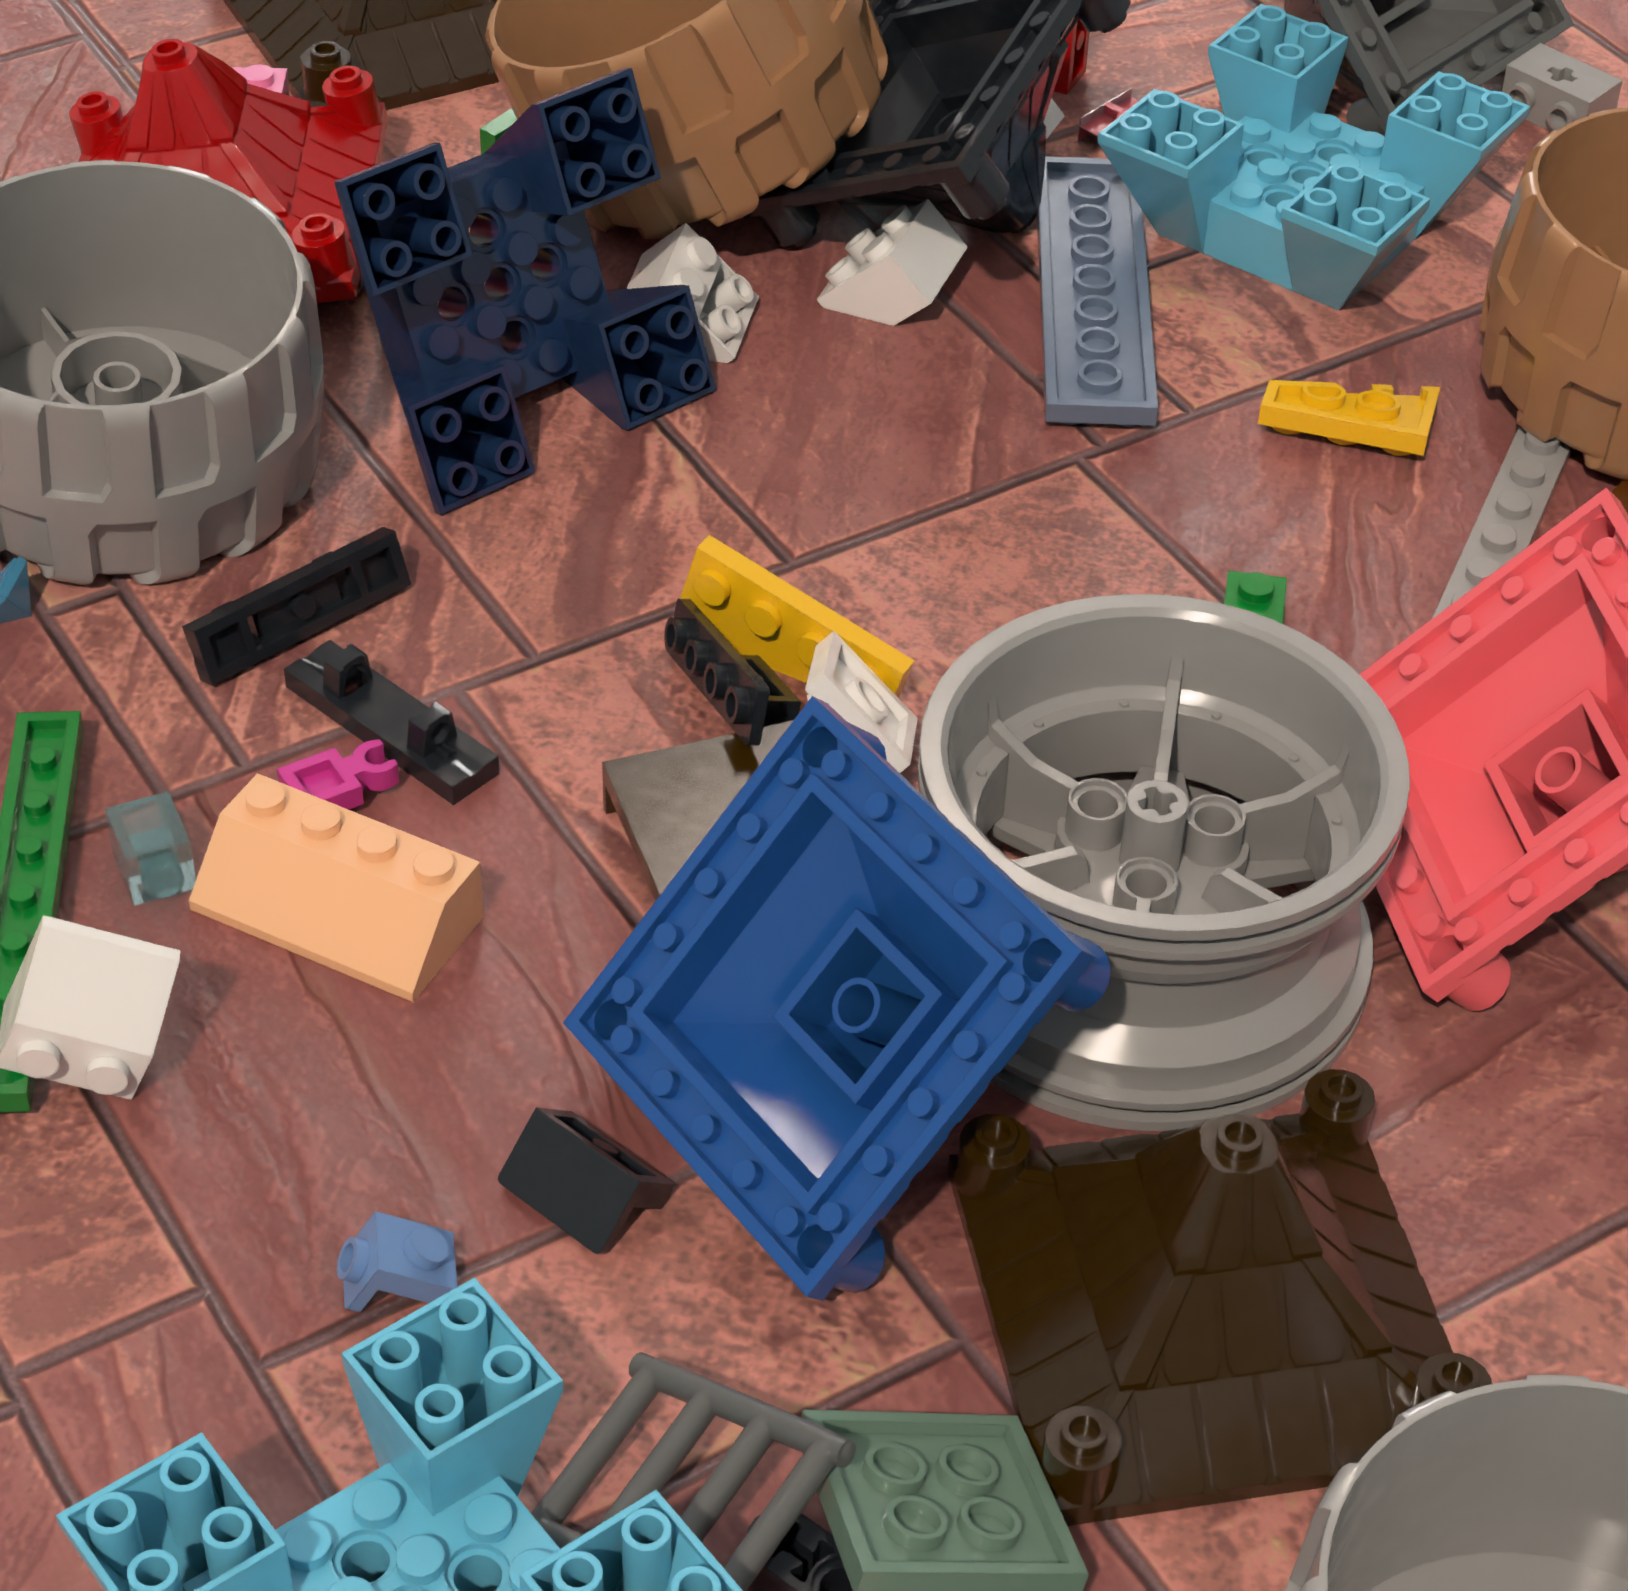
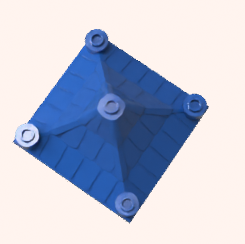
M812 696L563 1023L802 1293L808 1298L823 1301L832 1289L855 1293L867 1289L877 1280L883 1269L886 1253L883 1239L875 1228L876 1224L884 1219L910 1186L911 1180L918 1172L923 1170L949 1137L950 1131L957 1123L961 1122L988 1088L992 1078L1000 1073L1027 1039L1031 1029L1039 1024L1051 1007L1054 1005L1066 1011L1077 1012L1092 1007L1105 993L1109 985L1111 969L1108 957L1099 945L1065 930L998 865L992 862L960 829L956 828L924 795L918 792L887 761L885 747L878 737L847 722L828 703Z

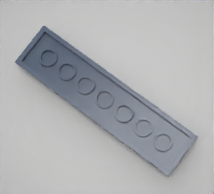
M1045 156L1042 197L1037 209L1045 422H1061L1068 425L1081 423L1117 424L1123 427L1136 425L1156 426L1158 398L1142 209L1109 159Z

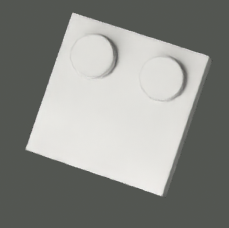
M833 631L815 647L805 691L808 693L807 699L809 701L814 696L828 703L847 722L878 737L885 747L887 761L901 773L911 764L918 718L842 638Z

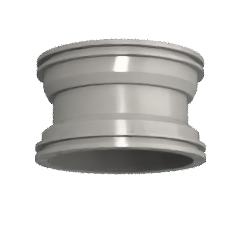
M1158 594L1098 596L1068 601L1039 609L991 631L970 646L953 662L933 691L922 720L918 762L919 792L1065 930L1099 945L1107 955L1111 969L1109 985L1098 1002L1092 1007L1079 1012L1066 1011L1053 1005L1039 1024L1031 1029L1027 1039L1000 1073L996 1074L990 1082L1026 1103L1079 1122L1115 1129L1168 1131L1190 1128L1204 1121L1213 1120L1228 1114L1254 1116L1290 1100L1305 1090L1308 1080L1318 1072L1330 1069L1345 1051L1356 1032L1365 1007L1373 965V937L1369 917L1362 900L1381 880L1393 860L1401 837L1410 790L1409 762L1404 741L1389 710L1367 681L1345 661L1323 645L1275 620L1217 602ZM1008 844L1030 856L1011 860L998 848ZM1294 884L1300 891L1282 898L1266 888Z

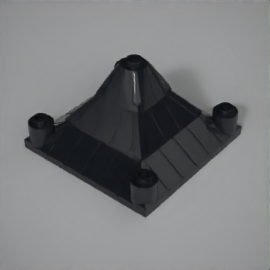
M875 0L871 8L887 49L888 65L885 76L880 82L881 94L873 113L855 136L850 138L840 137L835 142L836 150L834 156L822 170L795 189L780 185L759 197L757 208L749 215L744 216V219L757 217L779 246L786 247L792 245L793 247H799L807 243L817 231L816 225L820 219V213L813 204L837 200L839 204L899 207L906 205L907 207H915L929 199L945 219L994 233H1019L1025 230L1035 220V213L1041 203L1046 153V126L1043 122L1069 46L1065 40L1078 20L1089 32L1100 31L1101 33H1107L1116 29L1126 19V11L1131 1Z

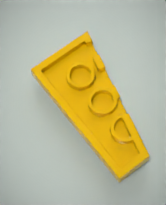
M708 535L696 548L680 599H691L740 655H759L772 670L807 683L816 645L835 631L885 685L900 698L915 660L714 537Z

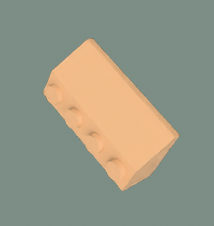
M258 773L219 814L189 898L190 910L413 1003L484 918L481 866L479 861Z

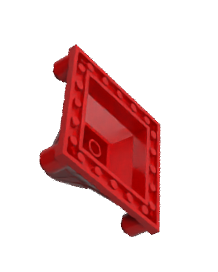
M165 39L156 43L144 57L136 103L125 116L116 97L99 91L82 95L78 98L76 104L72 106L69 115L81 151L79 162L114 160L163 166L172 165L209 175L212 179L222 182L250 198L257 199L284 222L286 232L292 239L297 252L302 253L310 264L317 303L356 299L361 273L342 214L334 181L381 163L388 116L385 103L378 102L373 77L368 71L361 70L356 66H342L335 69L322 85L327 106L311 107L310 101L248 84L245 77L224 61L190 42L183 43L179 39Z

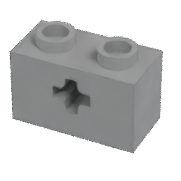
M1539 43L1507 64L1501 92L1507 93L1513 100L1531 106L1529 116L1525 120L1552 132L1586 117L1588 114L1617 108L1623 80Z

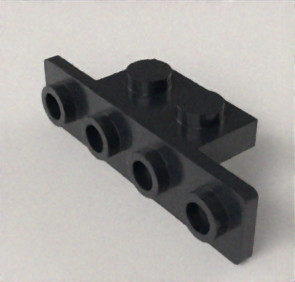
M677 599L674 617H670L665 626V648L672 659L745 745L759 746L763 727L793 721L799 714L801 701L759 655H740L691 599Z

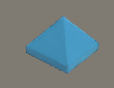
M21 556L17 559L14 557L0 571V624L31 616L27 560Z

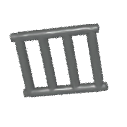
M639 1352L632 1358L629 1364V1375L632 1377L530 1513L560 1549L582 1536V1534L561 1524L660 1391L685 1402L686 1405L598 1525L654 1490L660 1493L715 1416L739 1425L744 1429L680 1517L701 1542L773 1441L804 1453L723 1567L743 1591H747L834 1465L845 1468L852 1462L855 1456L856 1445L853 1441L838 1435L830 1429L669 1361Z

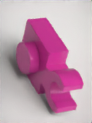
M380 739L362 743L354 750L353 755L345 758L341 757L336 748H332L277 768L278 782L348 810L364 804L363 790L382 791L390 789L399 783L398 763L395 759L385 762L384 745Z

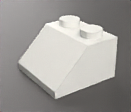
M43 915L3 1005L0 1025V1068L22 1073L33 1078L47 1079L92 1090L99 1094L113 1095L132 1100L154 1054L179 965L180 950Z

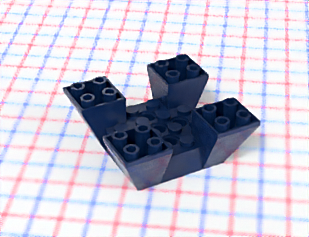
M632 68L621 69L532 104L484 154L447 168L441 144L434 142L334 181L342 214L400 404L436 514H444L536 472L514 399L562 378L621 429L629 430L717 390L689 285L606 290L585 215V209L661 178Z

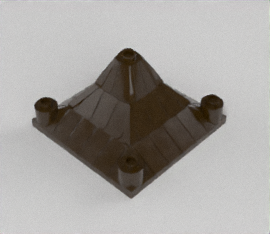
M223 0L271 67L287 68L289 91L293 97L310 101L311 107L327 106L322 85L335 69L342 66H356L361 70L368 71L373 77L378 102H384L386 110L499 82L492 66V52L485 37L488 18L497 0Z
M1328 1069L1315 1074L1308 1080L1304 1090L1301 1110L1297 1114L1276 1116L1268 1120L1259 1119L1253 1115L1228 1114L1213 1120L1204 1121L1190 1128L1162 1131L1155 1135L1138 1134L1104 1139L1101 1142L1085 1141L1047 1146L1041 1150L1031 1149L1030 1135L1025 1126L1009 1116L985 1114L974 1117L965 1124L960 1133L958 1154L949 1155L948 1176L1015 1414L1019 1417L1067 1526L1328 1487L1336 1473L1344 1465L1358 1463L1369 1449L1392 1429L1394 1421L1399 1414L1431 1397L1447 1391L1458 1394L1466 1390L1492 1384V1379L1484 1366L1471 1357L1453 1353L1444 1328L1439 1322L1436 1308L1424 1278L1419 1272L1416 1258L1405 1231L1400 1225L1397 1211L1387 1186L1382 1180L1379 1166L1367 1139L1375 1106L1374 1091L1369 1083L1356 1073L1343 1069Z

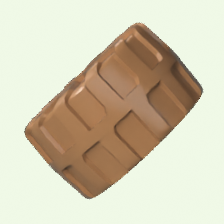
M497 0L490 12L485 33L487 44L492 52L491 61L493 69L517 119L534 103L621 69L632 68L661 178L584 211L588 224L601 232L608 233L615 226L638 229L644 240L664 239L675 231L677 226L707 219L715 226L730 223L752 213L759 204V197L778 186L784 185L795 189L809 180L831 161L836 150L835 142L840 137L850 138L855 136L870 118L878 104L881 94L880 82L885 76L888 65L887 49L869 0Z
M1614 108L1588 114L1586 117L1569 123L1559 130H1553L1542 138L1530 152L1505 224L1498 234L1490 262L1479 329L1480 334L1485 336L1480 370L1489 389L1501 387L1510 401L1518 408L1516 423L1522 429L1542 442L1556 438L1582 452L1585 465L1588 468L1628 481V108Z

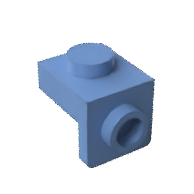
M375 1211L355 1237H349L344 1242L338 1256L337 1276L343 1280L344 1308L361 1312L378 1290L430 1303L457 1288L453 1232Z

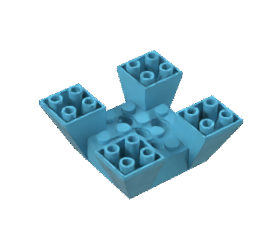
M1260 4L1212 42L1208 48V57L1224 115L1217 110L1205 109L1182 100L1172 92L1153 89L1099 132L1098 144L1160 236L1336 310H1340L1440 217L1529 116L1531 106L1513 100L1507 93L1490 91L1466 82L1463 77L1457 74L1438 71L1388 115L1385 137L1377 132L1364 131L1341 122L1334 115L1324 114L1349 37L1330 30L1325 24L1308 22L1287 14L1280 7Z
M475 1277L341 1353L342 1363L379 1469L279 1528H273L202 1432L56 1515L59 1527L104 1591H743L657 1490L649 1493L560 1549L520 1501L518 1495L563 1392V1380Z

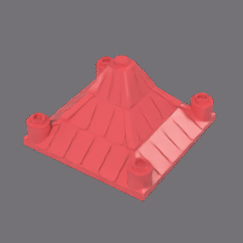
M1607 488L1603 489L1359 674L1382 699L1395 720L1405 744L1410 774V790L1401 837L1393 860L1381 880L1377 883L1376 888L1422 991L1436 1002L1447 996L1456 1004L1469 1011H1482L1493 1006L1504 995L1511 977L1509 962L1500 951L1540 926L1551 914L1561 911L1584 895L1601 879H1606L1611 875L1628 870V514L1620 500Z

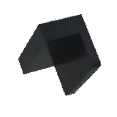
M539 1107L535 1108L498 1175V1181L502 1186L595 1254H606L609 1252L633 1207L662 1209L675 1186L671 1181L574 1112Z

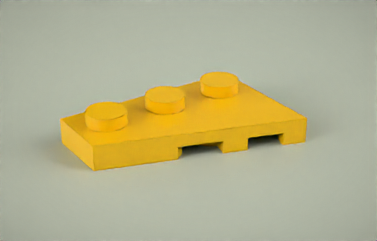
M1269 380L1261 402L1258 424L1271 426L1275 431L1283 434L1294 435L1302 432L1323 436L1329 441L1340 445L1359 443L1380 447L1385 452L1397 456L1410 454L1424 456L1437 407L1440 387L1421 386L1420 395L1415 396L1393 395L1394 389L1392 385L1371 384V389L1368 391L1346 393V390L1335 382Z

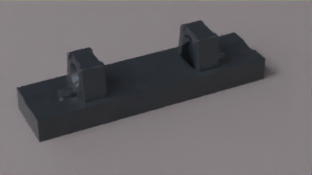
M381 527L333 552L329 551L313 559L311 563L234 601L212 609V612L182 626L187 643L192 651L200 680L213 686L411 585L396 531ZM251 615L258 636L251 632L247 617Z
M329 640L317 647L307 657L298 659L284 668L285 684L289 690L363 742L380 739L384 745V756L387 759H395L398 767L452 805H455L500 774L499 756L456 727L452 712L437 702L427 707L373 670L370 667L367 654L353 644H349L347 648L343 649Z

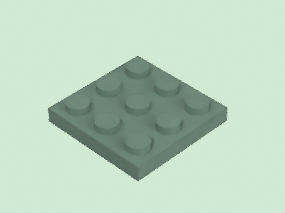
M803 1409L801 1418L830 1429L838 1435L853 1441L856 1445L855 1456L852 1462L845 1468L834 1465L817 1490L853 1591L1084 1590L1089 1573L1018 1415Z

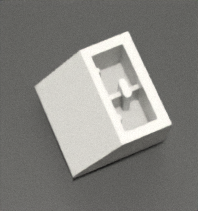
M929 199L911 210L906 205H903L881 224L882 228L874 233L869 228H866L853 237L845 246V250L849 254L837 262L825 275L829 282L817 298L820 305L826 309L892 326L930 305L968 247Z
M685 223L641 255L627 289L689 285L709 361L729 363L735 359L759 296L753 291L750 283L743 276L736 274L716 254L714 247L708 240L700 237Z

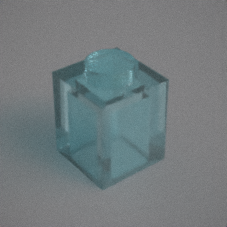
M169 791L105 808L112 853L133 906L193 890L196 876L191 843Z

